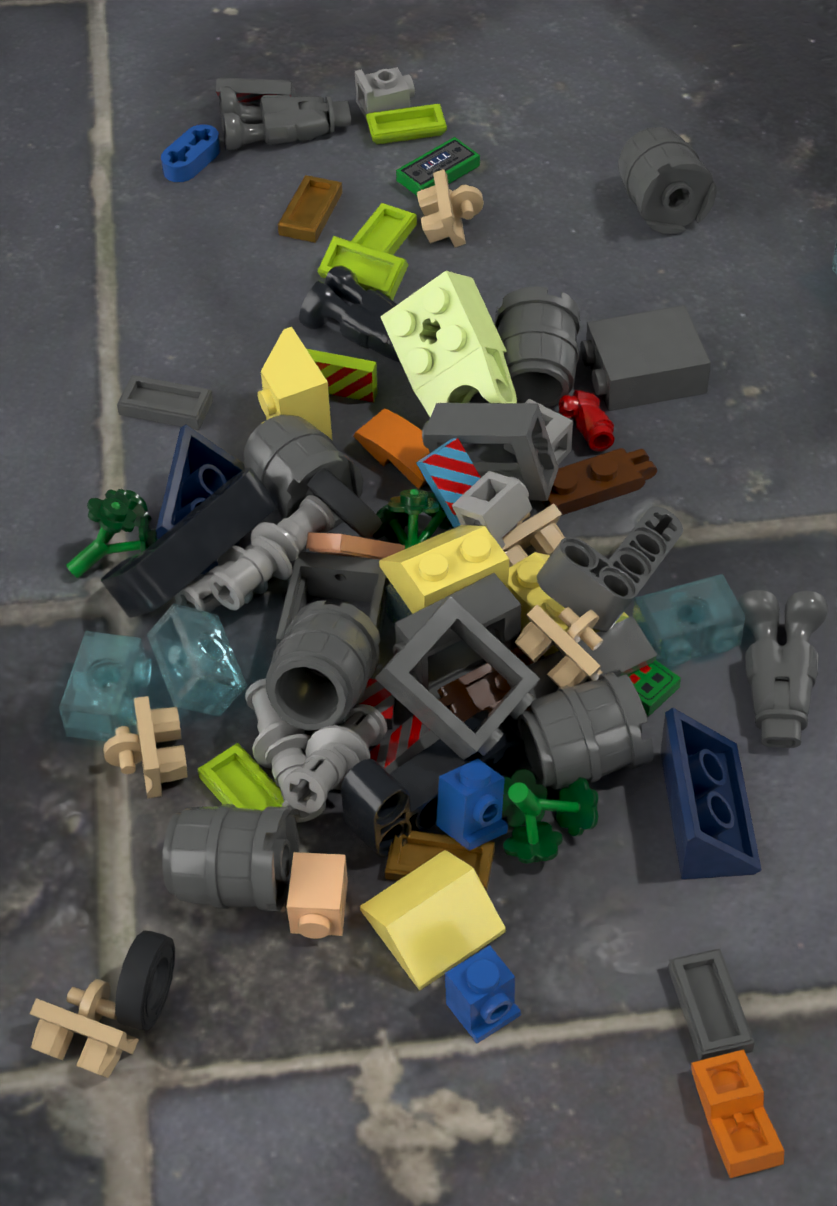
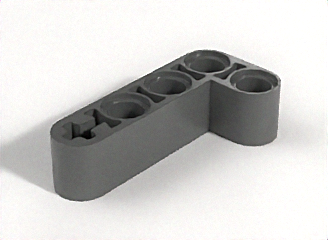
M651 507L609 560L584 541L574 537H566L561 540L538 572L537 582L548 596L564 608L570 607L579 617L589 610H593L599 616V620L593 629L608 631L613 627L683 533L682 524L670 511L661 507Z

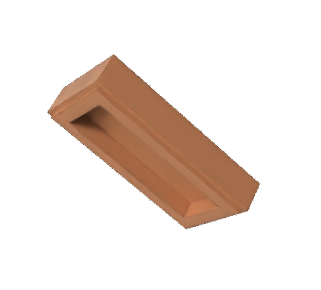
M308 532L306 549H309L311 552L371 559H384L405 549V545L346 534Z

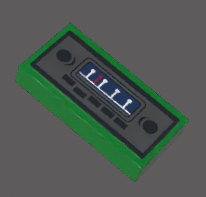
M453 137L397 169L396 181L417 196L418 191L435 185L433 173L444 169L449 184L479 167L480 155L456 137Z

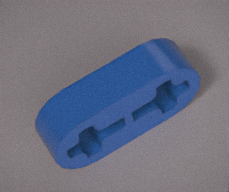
M210 125L193 126L167 147L161 154L162 170L165 178L172 182L189 181L219 155L221 149L217 129Z

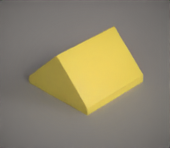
M446 850L360 906L361 912L419 991L506 932V928L475 869Z

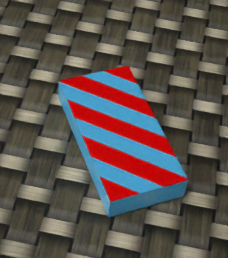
M453 438L416 462L452 526L455 528L461 524L452 504L481 477L460 440Z

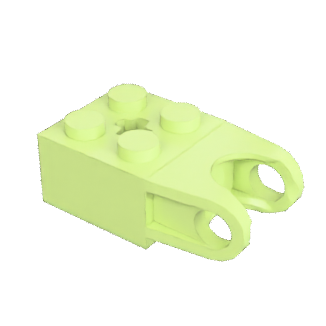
M445 271L380 317L412 389L430 417L436 403H469L473 395L478 391L489 403H517L516 392L504 357V353L507 352L473 278Z

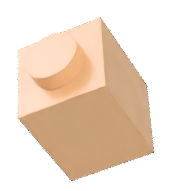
M293 852L287 900L290 933L301 934L313 939L324 938L328 935L342 936L348 886L345 855Z

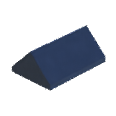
M186 424L179 431L156 527L158 539L228 480L245 470L244 463ZM217 560L213 562L208 568H206L201 574H205L211 569L218 566Z
M671 708L665 712L660 753L681 880L754 875L762 871L737 743L677 709Z

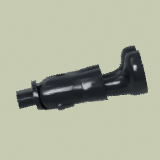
M342 265L333 267L327 273L325 284L317 281L312 286L300 309L299 320L304 326L310 329H317L323 326L329 318H333L341 322L340 332L345 338L363 348H370L393 361L400 362L380 318L397 305L394 301L390 300L379 290L374 291L370 289L366 291L358 284L356 274Z

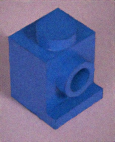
M479 759L439 776L436 826L468 851L507 833L508 823L502 820L505 778Z
M490 945L445 973L446 1005L476 1044L521 1016V1010L515 1004V976Z

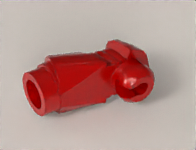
M575 390L572 396L564 395L560 399L559 413L569 419L575 418L576 428L592 450H607L613 445L615 440L613 435L614 423L599 408L600 401L598 397L593 393Z

